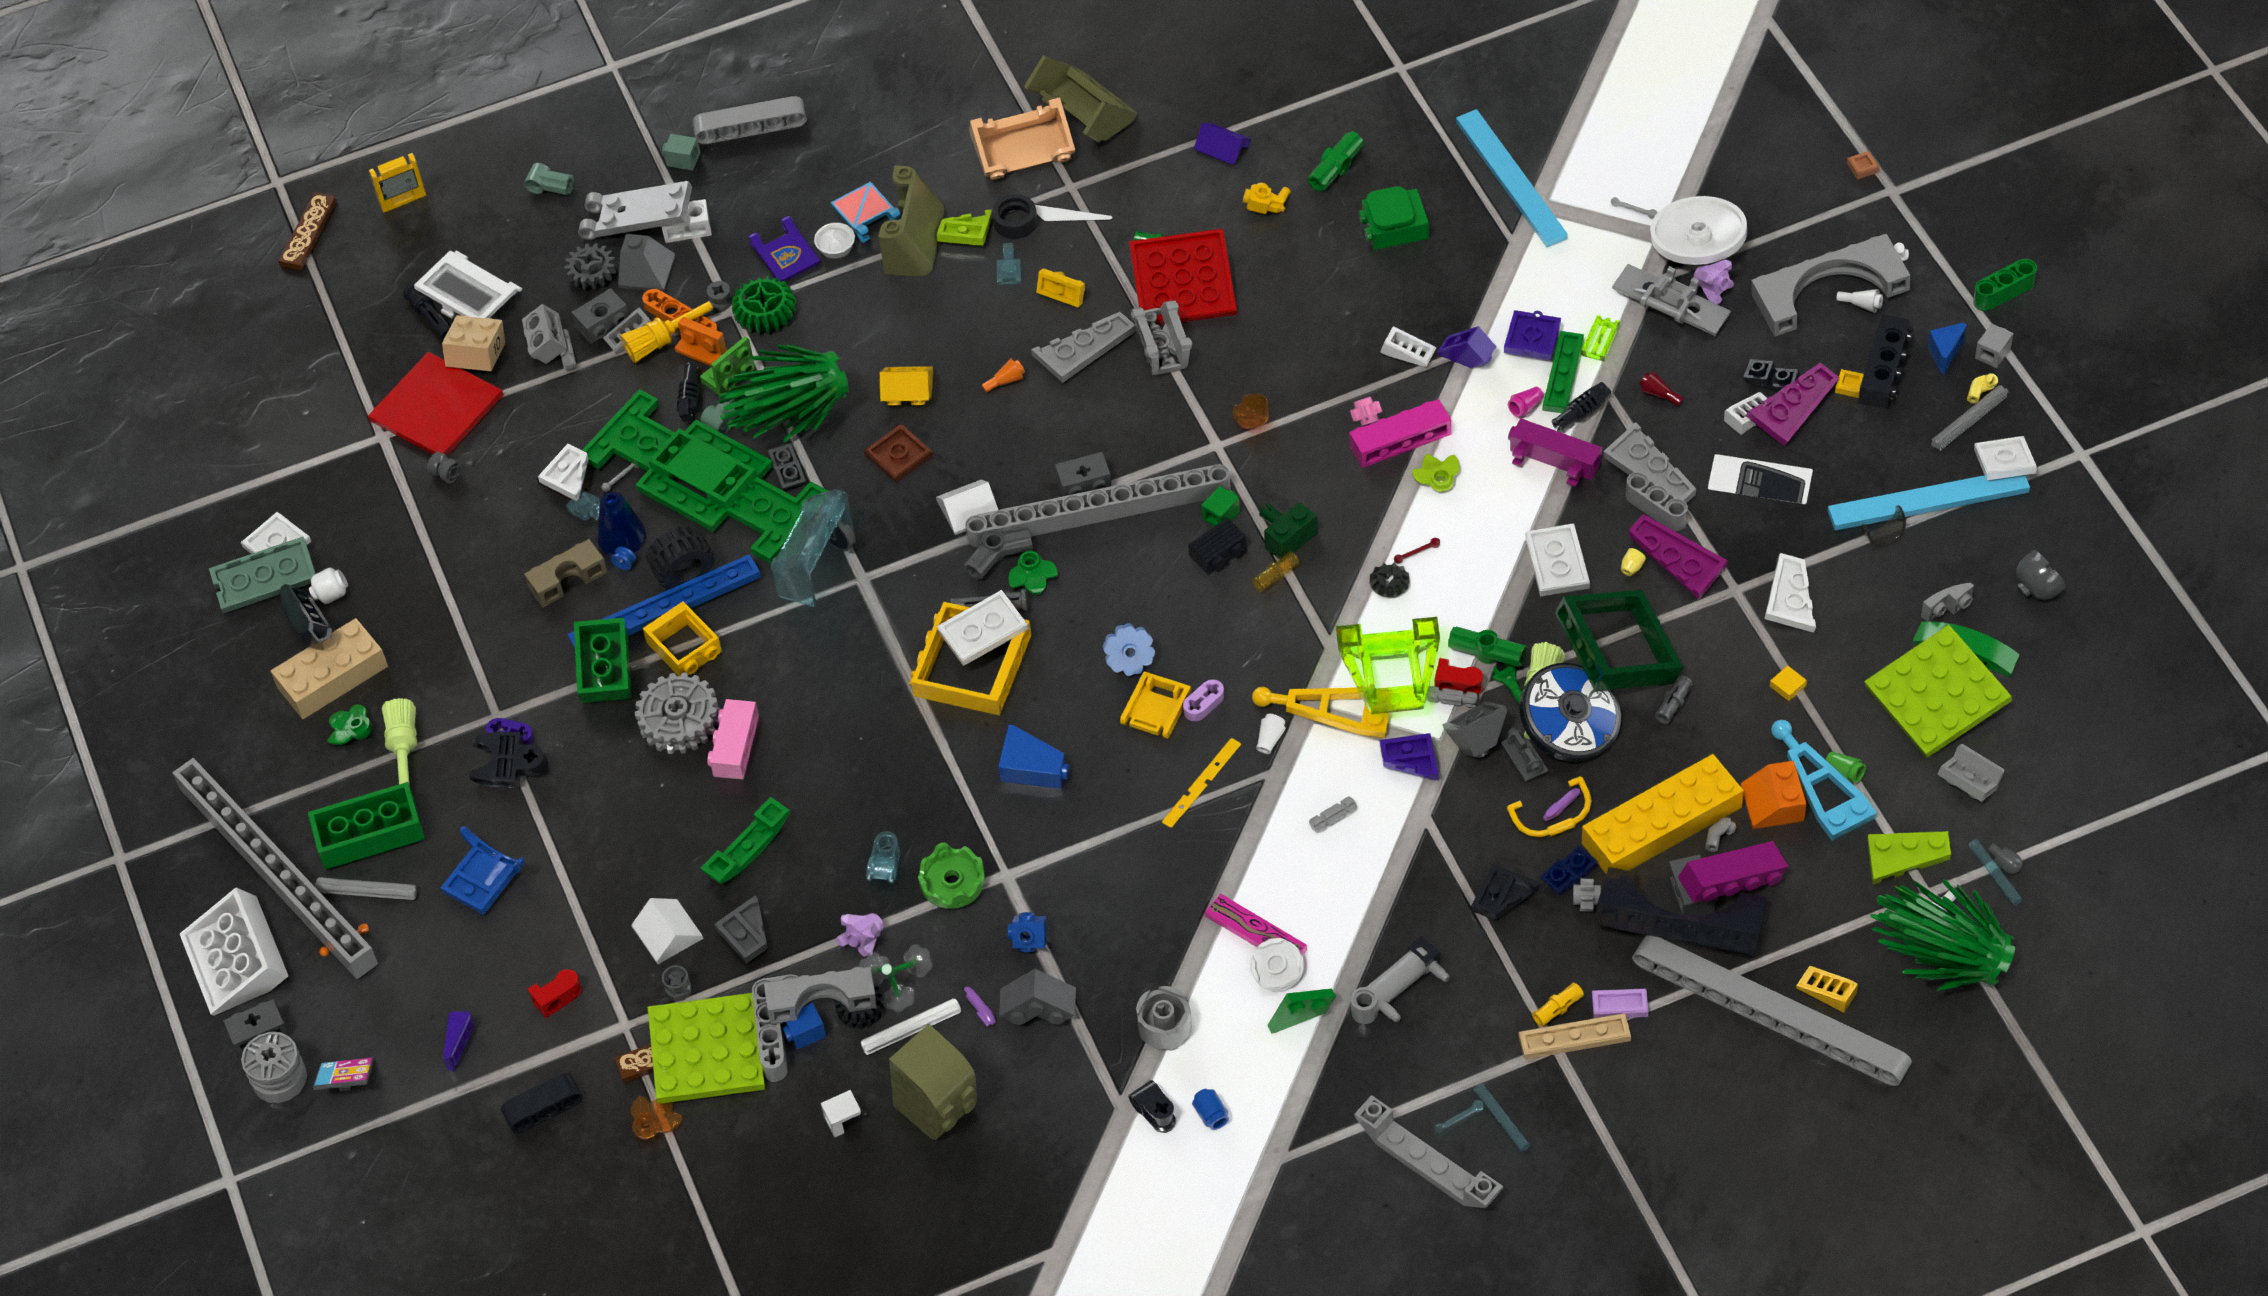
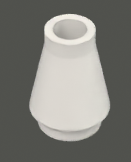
M1267 714L1261 720L1256 747L1259 752L1264 754L1271 753L1286 729L1283 718L1274 714Z

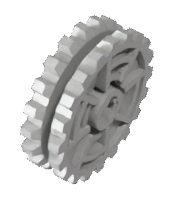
M671 673L669 678L666 679L661 676L656 684L649 683L647 685L648 691L640 693L642 700L636 701V709L638 711L635 712V716L638 720L639 729H641V735L643 738H647L648 745H656V749L660 752L667 749L668 754H674L675 750H680L682 754L686 753L688 748L696 750L699 743L706 744L709 741L708 736L713 735L716 730L714 726L719 725L718 715L720 708L718 707L717 698H715V691L713 688L708 689L709 683L706 680L700 682V678L697 675L690 678L688 673H682L681 676Z

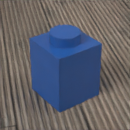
M813 1003L802 1007L797 1020L785 1022L786 1026L782 1027L786 1040L788 1042L793 1041L797 1050L826 1037L823 1022Z

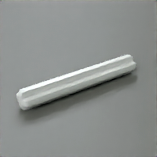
M956 999L946 1001L863 1039L861 1047L864 1053L869 1055L921 1031L928 1024L932 1026L960 1013V1005Z

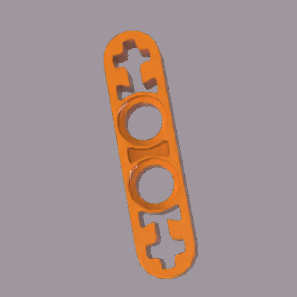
M658 289L647 290L642 297L645 309L663 321H672L693 310ZM670 308L677 309V312L674 314L665 313ZM702 315L695 319V322L718 331L716 323Z

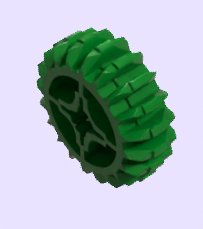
M769 275L766 279H761L758 276L756 281L749 279V284L742 283L741 289H736L735 296L732 297V312L742 329L747 328L750 333L756 330L759 335L762 331H766L769 334L770 330L775 329L778 331L779 326L786 327L787 321L792 320L796 310V299L791 287H788L785 281L780 282L778 277L771 280Z

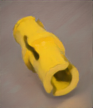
M1573 982L1558 995H1552L1545 1005L1532 1013L1534 1021L1543 1027L1557 1015H1563L1567 1012V1008L1584 996L1582 989Z

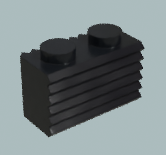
M1229 518L1224 519L1188 544L1189 556L1207 574L1222 569L1227 561L1241 556L1247 548L1246 535Z

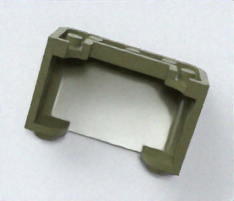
M895 165L893 181L897 185L898 209L903 214L901 220L886 221L880 228L878 238L884 273L925 276L932 271L939 243L937 241V232L941 220L945 216L944 205L913 168Z

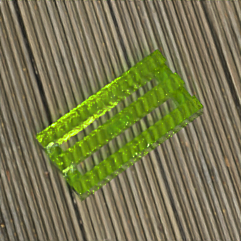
M1597 315L1582 347L1581 356L1604 362L1620 327V321L1615 320V322H1611V318L1606 317L1604 320L1602 316ZM1599 326H1602L1599 335L1595 341V344L1592 348V351L1590 352L1589 349L1599 329ZM1611 328L1601 354H1597L1607 329Z

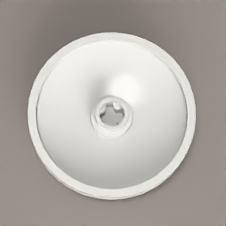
M1709 196L1688 197L1668 204L1655 215L1650 227L1651 241L1658 253L1674 262L1691 265L1713 263L1731 256L1740 249L1747 237V221L1744 213L1727 200Z

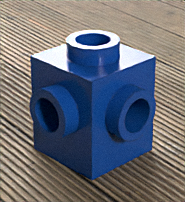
M1032 912L1019 913V916H1015L1012 924H1008V940H1012V947L1019 948L1021 952H1033L1035 948H1045L1047 943V916H1035Z

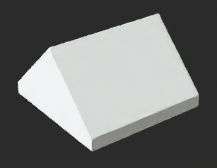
M984 480L976 481L936 497L955 535L966 531L965 522L970 516L998 510L989 482Z
M650 898L632 924V928L657 964L662 963L703 939L702 934L677 899Z

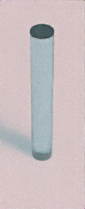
M1977 839L1971 841L1969 847L2014 906L2020 904L2023 899Z
M1484 1084L1477 1085L1474 1091L1521 1151L1527 1150L1530 1146L1529 1142Z

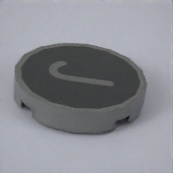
M822 508L814 514L815 526L831 545L842 551H848L856 542L855 534L848 524L844 526L840 522L842 518L838 513L828 508Z

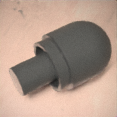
M1995 843L1989 847L1988 852L1995 857L1994 862L2008 874H2016L2021 870L2023 865L2022 859L2014 851L2006 847L2001 849Z

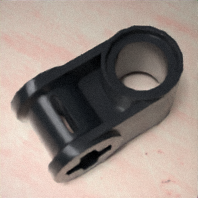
M1149 1080L1128 1095L1134 1109L1148 1121L1154 1130L1160 1133H1167L1175 1127L1174 1105L1153 1080Z

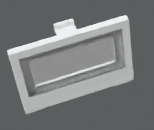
M457 250L455 252L449 251L414 285L416 290L442 304L441 313L451 319L456 316V313L461 316L490 318L518 291H522V288L512 282L506 283L467 260L468 257Z

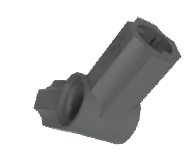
M1029 529L1003 534L996 530L986 532L982 537V544L964 564V570L975 580L982 579L992 566L1002 561L1006 555L1033 550Z

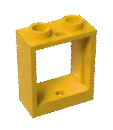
M684 601L643 628L646 643L678 676H681L682 673H688V675L695 673L699 667L708 661L714 660L722 652L718 636ZM688 625L705 643L678 661L662 642Z

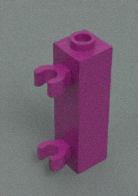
M1520 418L1516 427H1511L1508 434L1510 451L1513 452L1512 456L1514 457L1512 464L1521 467L1526 457L1559 468L1567 471L1566 476L1569 478L1566 484L1574 487L1578 484L1580 477L1592 480L1602 463V447Z

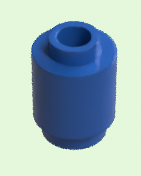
M1205 1088L1194 1095L1192 1106L1205 1126L1210 1127L1211 1130H1217L1227 1124L1229 1121L1228 1110L1214 1089L1208 1090Z

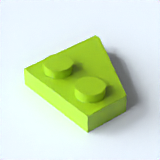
M984 210L985 215L973 218L970 213L960 217L942 219L937 232V241L983 246L993 218L992 210Z

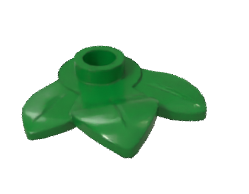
M1026 551L1018 559V566L1010 571L1009 585L1012 589L1025 585L1026 590L1030 593L1039 595L1046 589V579L1058 576L1057 568L1051 561L1042 560L1036 552Z
M355 704L349 712L338 711L330 716L329 724L335 730L327 742L333 745H341L347 743L352 738L357 740L366 738L372 730L366 708Z

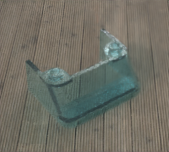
M833 489L811 496L803 502L801 513L778 557H774L771 563V571H773L778 597L812 607L816 606L811 572L840 517L842 518L840 522L844 526L848 524L854 532L846 491Z

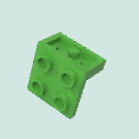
M746 336L715 360L711 364V368L700 376L701 382L718 395L732 390V387H735L738 382L730 383L727 381L728 379L735 378L733 376L735 374L750 372L755 369L750 340Z

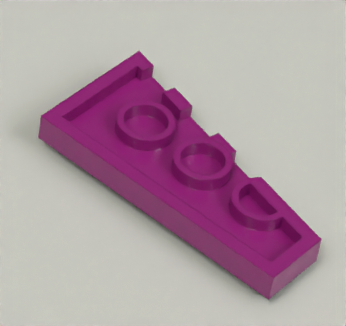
M1819 363L1798 377L1797 380L1783 387L1778 393L1764 400L1759 406L1748 411L1745 416L1785 446L1840 377L1822 363Z
M1644 514L1629 530V537L1698 600L1727 567L1728 560Z

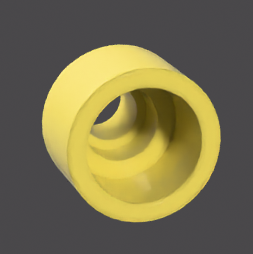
M1629 548L1622 559L1621 572L1627 576L1635 574L1645 562V555L1636 549Z

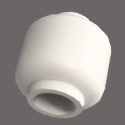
M327 568L312 576V586L309 587V591L314 600H320L324 604H329L345 595L348 583L339 569Z

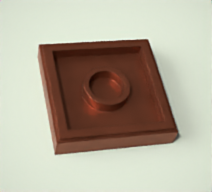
M902 424L864 450L865 456L895 483L933 457V451Z

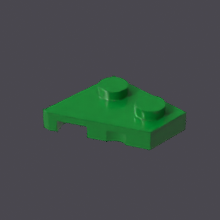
M1332 988L1287 993L1267 1024L1271 1034L1325 1014L1336 998V995Z

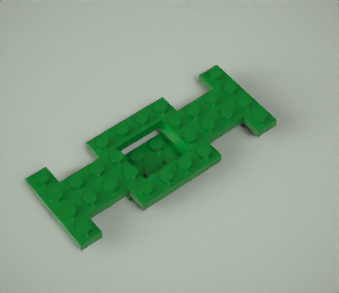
M640 389L582 450L588 455V464L598 470L613 454L647 471L646 474L635 484L637 491L711 532H714L729 516L761 533V537L752 545L751 553L769 564L776 560L810 522L814 514L831 498L830 491L811 481L795 498L762 480L773 467L772 460L698 420H695L685 431L678 428L676 432H673L649 419L648 417L659 406V401ZM677 477L706 493L707 499L671 479Z

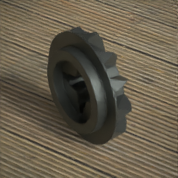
M1383 562L1382 566H1375L1374 571L1370 574L1372 590L1383 597L1399 596L1408 589L1410 584L1409 572L1405 571L1404 566H1397L1395 562L1392 565H1386ZM1393 574V579L1387 585L1386 578Z

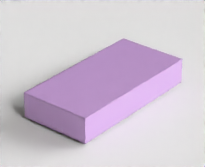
M1646 989L1592 991L1594 1018L1625 1013L1626 1018L1648 1017Z

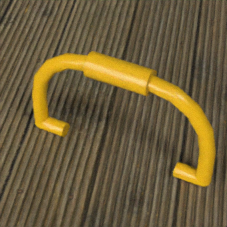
M1580 776L1568 781L1570 787L1579 784L1585 799L1583 810L1575 818H1569L1551 825L1546 830H1530L1520 822L1515 812V809L1523 807L1521 801H1517L1507 806L1513 823L1519 831L1533 837L1549 835L1552 837L1574 828L1577 823L1584 820L1591 807L1592 800L1584 779Z

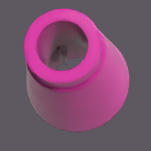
M1537 386L1516 393L1510 397L1507 403L1508 409L1516 417L1526 416L1543 399L1544 394Z

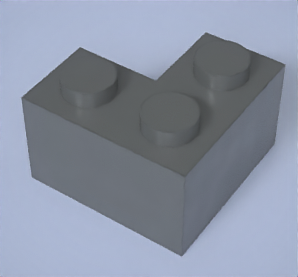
M1033 969L1000 988L999 1017L1019 1026L1036 1016L1047 1020L1051 1024L1059 1025L1075 1016L1076 987L1037 969Z

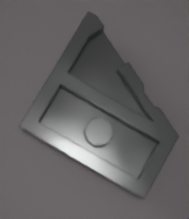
M756 896L715 923L716 930L746 963L768 949L759 902Z

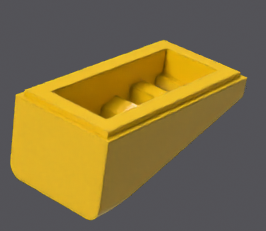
M1809 966L1796 985V988L1844 1013L1857 994L1858 983ZM1812 976L1815 977L1816 980L1812 985L1807 984ZM1821 981L1825 982L1822 989L1818 988ZM1830 986L1835 987L1832 992L1827 991ZM1839 991H1842L1843 994H1842V995H1838V992H1839Z

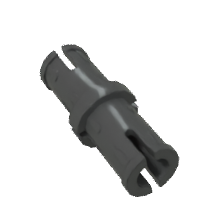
M1680 675L1672 689L1666 692L1664 702L1655 713V718L1660 723L1669 724L1676 710L1682 707L1684 697L1693 686L1690 678Z

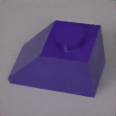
M1477 326L1447 336L1437 353L1441 357L1472 368L1486 365L1492 359V353L1497 346Z

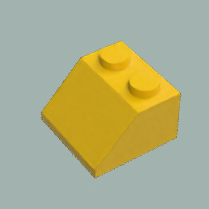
M933 366L885 367L880 371V401H887V405H901V401H911V405L926 404L925 401H929L932 398Z

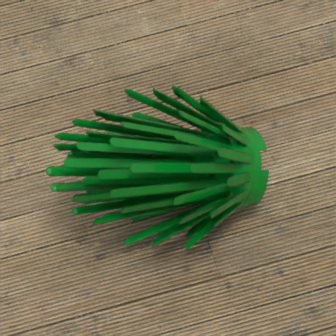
M777 344L779 349L799 354L759 350L761 354L780 357L752 356V359L798 362L801 364L765 367L763 370L733 375L735 378L728 379V382L734 383L750 380L753 383L732 387L734 391L722 393L718 396L719 398H724L717 401L720 404L731 401L723 407L725 411L735 409L734 411L722 414L720 418L725 420L739 415L740 417L728 421L727 426L729 428L734 426L740 428L746 425L743 432H748L767 423L758 433L754 434V439L797 414L798 416L786 425L787 429L809 414L784 438L783 443L796 433L798 434L803 428L804 431H807L817 420L814 426L815 432L838 399L847 397L845 393L849 392L845 371H840L836 361H839V358L834 351L819 353L788 344L787 346Z
M1943 879V884L1979 924L1949 898L1943 896L1941 899L1915 880V885L1919 887L1920 892L1945 910L1903 885L1899 888L1894 886L1895 891L1899 892L1898 895L1902 899L1889 894L1877 896V904L1889 910H1885L1884 913H1879L1878 915L1870 914V916L1882 922L1884 926L1894 929V931L1890 932L1878 927H1874L1872 930L1902 940L1906 945L1885 939H1879L1878 942L1888 945L1887 950L1921 958L1914 960L1917 964L1942 966L1938 970L1905 969L1902 971L1903 974H1918L1915 979L1929 980L1964 978L1946 981L1943 986H1939L1937 990L1939 991L1978 982H1984L1993 986L1999 982L1995 978L2001 970L2007 972L2015 953V946L2011 945V940L2015 938L2004 933L1988 903L1983 902L1975 890H1973V896L1987 918L1958 884L1956 889L1960 894L1947 880Z

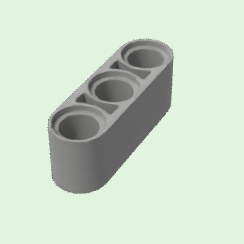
M1634 472L1627 477L1626 498L1631 504L1673 531H1681L1685 528L1688 506L1684 500L1642 472Z

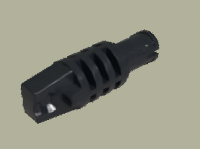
M692 362L684 365L683 380L679 383L677 412H679V416L684 424L693 422L695 410L698 409L699 367L696 363Z
M1603 382L1587 389L1567 405V410L1552 419L1553 427L1562 433L1575 421H1583L1611 396L1612 391Z

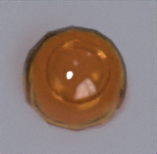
M1259 394L1243 396L1241 404L1239 406L1237 404L1234 405V422L1244 429H1258L1269 419V400L1264 395Z

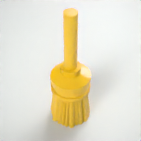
M708 301L672 321L666 320L664 322L656 317L653 321L645 323V326L621 334L622 345L633 363H637L655 349L660 350L663 346L671 344V335L679 328L678 322L682 317L695 320L713 310V307Z

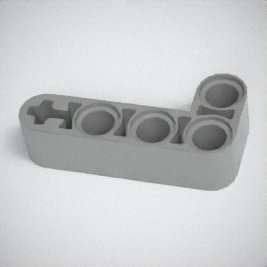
M796 975L761 979L752 987L760 1062L765 1078L772 1082L785 1078L787 1074V1061L782 1023L770 1024L769 1020H764L769 1017L766 997H762L765 995L764 983L776 979L798 978ZM776 1058L775 1064L772 1065L771 1059Z

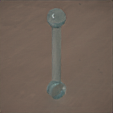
M1476 1100L1469 1109L1443 1124L1437 1123L1434 1127L1435 1132L1441 1134L1445 1131V1128L1474 1111L1481 1112L1484 1108L1483 1102Z

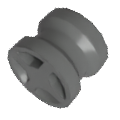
M715 281L707 287V296L715 311H724L732 305L730 287L724 281Z

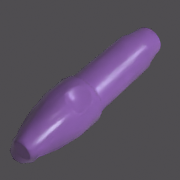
M1574 788L1570 790L1560 800L1550 806L1544 814V821L1551 820L1560 815L1579 796L1580 789Z
M965 987L966 998L978 1011L977 1015L986 1027L994 1025L996 1019L992 1010L973 989Z

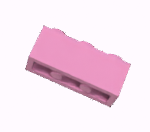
M726 699L724 709L719 710V728L714 731L713 751H709L707 759L708 766H711L714 777L744 779L759 719L756 702Z

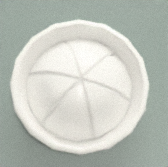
M830 223L817 231L814 242L818 250L825 257L838 259L851 251L855 234L853 229L846 224Z

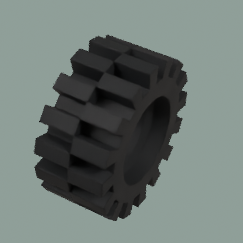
M877 983L873 984L876 1008L849 1012L840 1001H834L837 1016L844 1025L849 1023V1027L854 1029L855 1024H858V1029H863V1024L866 1023L870 1027L872 1026L871 1020L875 1022L879 1020L878 1015L882 1016L884 1002L881 989L879 990Z

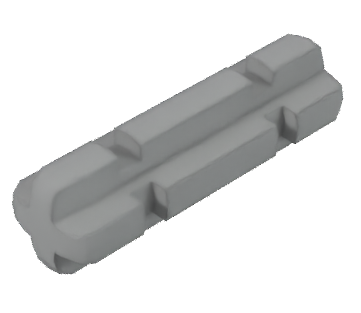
M563 329L567 349L561 353L563 367L566 371L574 370L577 365L569 331Z
M1429 686L1427 691V700L1433 702L1441 700V703L1460 706L1463 703L1466 707H1475L1478 700V695L1475 692L1467 691V694H1465L1462 690L1448 688L1439 690L1440 687Z
M1348 796L1340 801L1341 804L1336 803L1322 811L1320 816L1316 815L1309 820L1310 827L1315 832L1326 828V824L1329 826L1346 816V812L1349 814L1356 810L1355 800Z

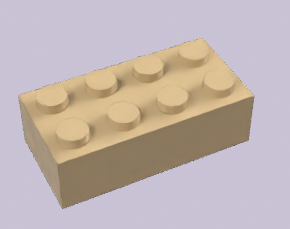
M355 618L332 632L331 638L306 648L271 670V674L279 691L299 716L305 719L384 670L388 665L380 646Z

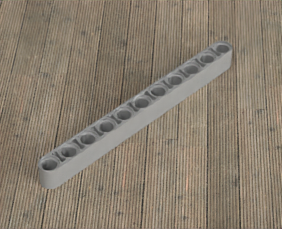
M1216 464L973 515L965 522L967 540L971 546L979 547L982 544L983 535L991 530H996L1003 534L1029 529L1030 536L1032 537L1204 501L1219 486L1226 490H1231L1230 471L1225 465Z
M1645 935L1632 957L1639 967L1891 1086H1898L1912 1063L1911 1058L1903 1051L1662 938Z

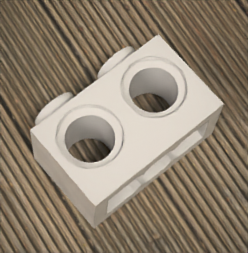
M706 199L689 202L685 222L662 226L665 243L712 235Z

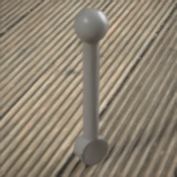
M1613 197L1610 201L1613 206L1619 205L1646 214L1650 219H1653L1658 213L1655 209L1646 210L1622 202L1617 197Z
M631 463L611 481L603 483L602 490L604 492L610 491L611 486L633 468L639 467Z

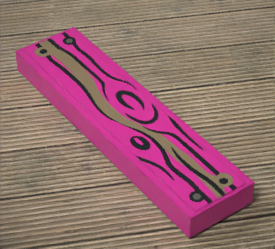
M1221 893L1205 911V917L1255 947L1269 939L1282 938L1294 944L1299 949L1301 955L1307 950V944Z

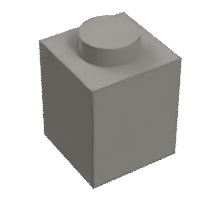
M1991 323L1977 343L1975 359L1997 368L2011 349L2013 333Z

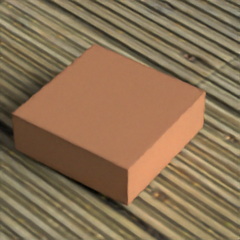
M1869 151L1847 158V164L1857 180L1879 173V165Z

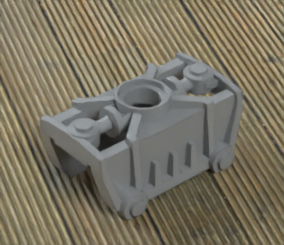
M1175 300L1164 302L1160 308L1144 311L1143 308L1139 307L1131 311V318L1135 321L1136 332L1139 333L1143 343L1147 362L1150 363L1152 368V375L1170 373L1185 369L1188 366L1192 341L1189 337L1186 338L1177 313L1179 306ZM1159 314L1162 315L1165 323L1162 330L1159 325L1155 324ZM1162 338L1166 343L1163 346H1157L1154 339ZM1170 353L1177 356L1179 364H1174L1171 359H1168ZM1159 359H1163L1162 366L1159 368Z

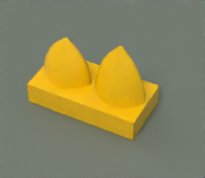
M1044 268L1039 271L1036 293L1075 307H1080L1083 304L1085 283L1081 280L1066 277L1064 272H1052Z

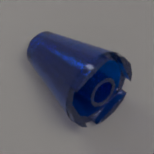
M609 492L600 500L597 527L598 545L606 554L608 552L615 554L617 547H625L635 553L642 547L641 543L646 539L645 527L622 494Z

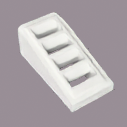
M1393 326L1380 353L1427 367L1436 347ZM1412 348L1417 349L1415 353L1411 351ZM1421 351L1426 352L1424 357L1420 356Z
M1758 392L1725 410L1724 421L1740 435L1744 434L1756 425L1745 416L1747 414L1746 410L1750 411L1753 409L1752 406H1759L1760 404L1757 402L1760 401L1762 403L1767 397Z

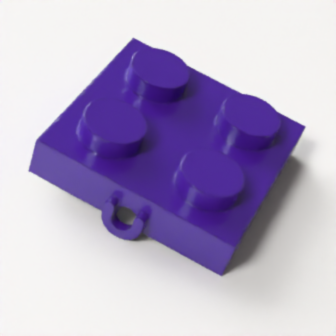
M1514 310L1504 344V353L1551 361L1561 327V318L1543 315L1538 310L1534 311V313Z

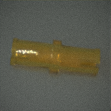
M1288 552L1277 562L1268 564L1265 571L1254 577L1252 580L1253 586L1259 592L1264 591L1265 588L1275 581H1281L1287 572L1298 566L1299 559L1293 552Z

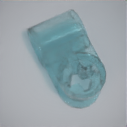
M884 831L876 836L867 865L866 877L868 881L880 879L888 880L889 883L894 884L900 858V848L894 833ZM887 846H891L890 849H883Z

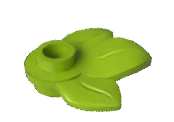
M1426 454L1422 461V468L1412 470L1413 478L1420 484L1430 485L1435 491H1447L1454 484L1453 477L1460 471L1459 460L1454 454L1448 456L1443 462L1430 454Z

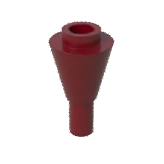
M1655 371L1651 374L1646 373L1640 381L1639 385L1642 386L1641 392L1662 399L1666 398L1677 406H1680L1684 399L1671 391V388Z

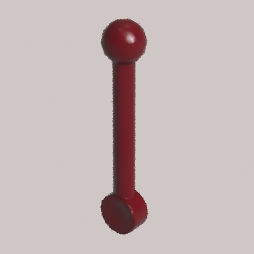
M1434 537L1428 544L1403 555H1395L1393 560L1396 564H1400L1403 562V559L1428 548H1438L1440 546V539Z

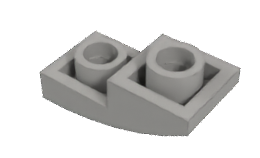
M1971 583L1959 584L1932 595L1923 602L1921 617L1926 621H1931L1935 617L1942 616L1946 610L1955 614L1961 608L1966 609L1973 600L1974 585Z

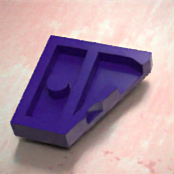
M1431 733L1379 740L1383 767L1432 780H1439Z

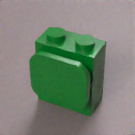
M1402 187L1381 189L1369 193L1367 199L1362 200V210L1358 211L1361 224L1366 226L1364 228L1367 242L1371 241L1373 250L1429 239V222L1417 188L1407 191Z

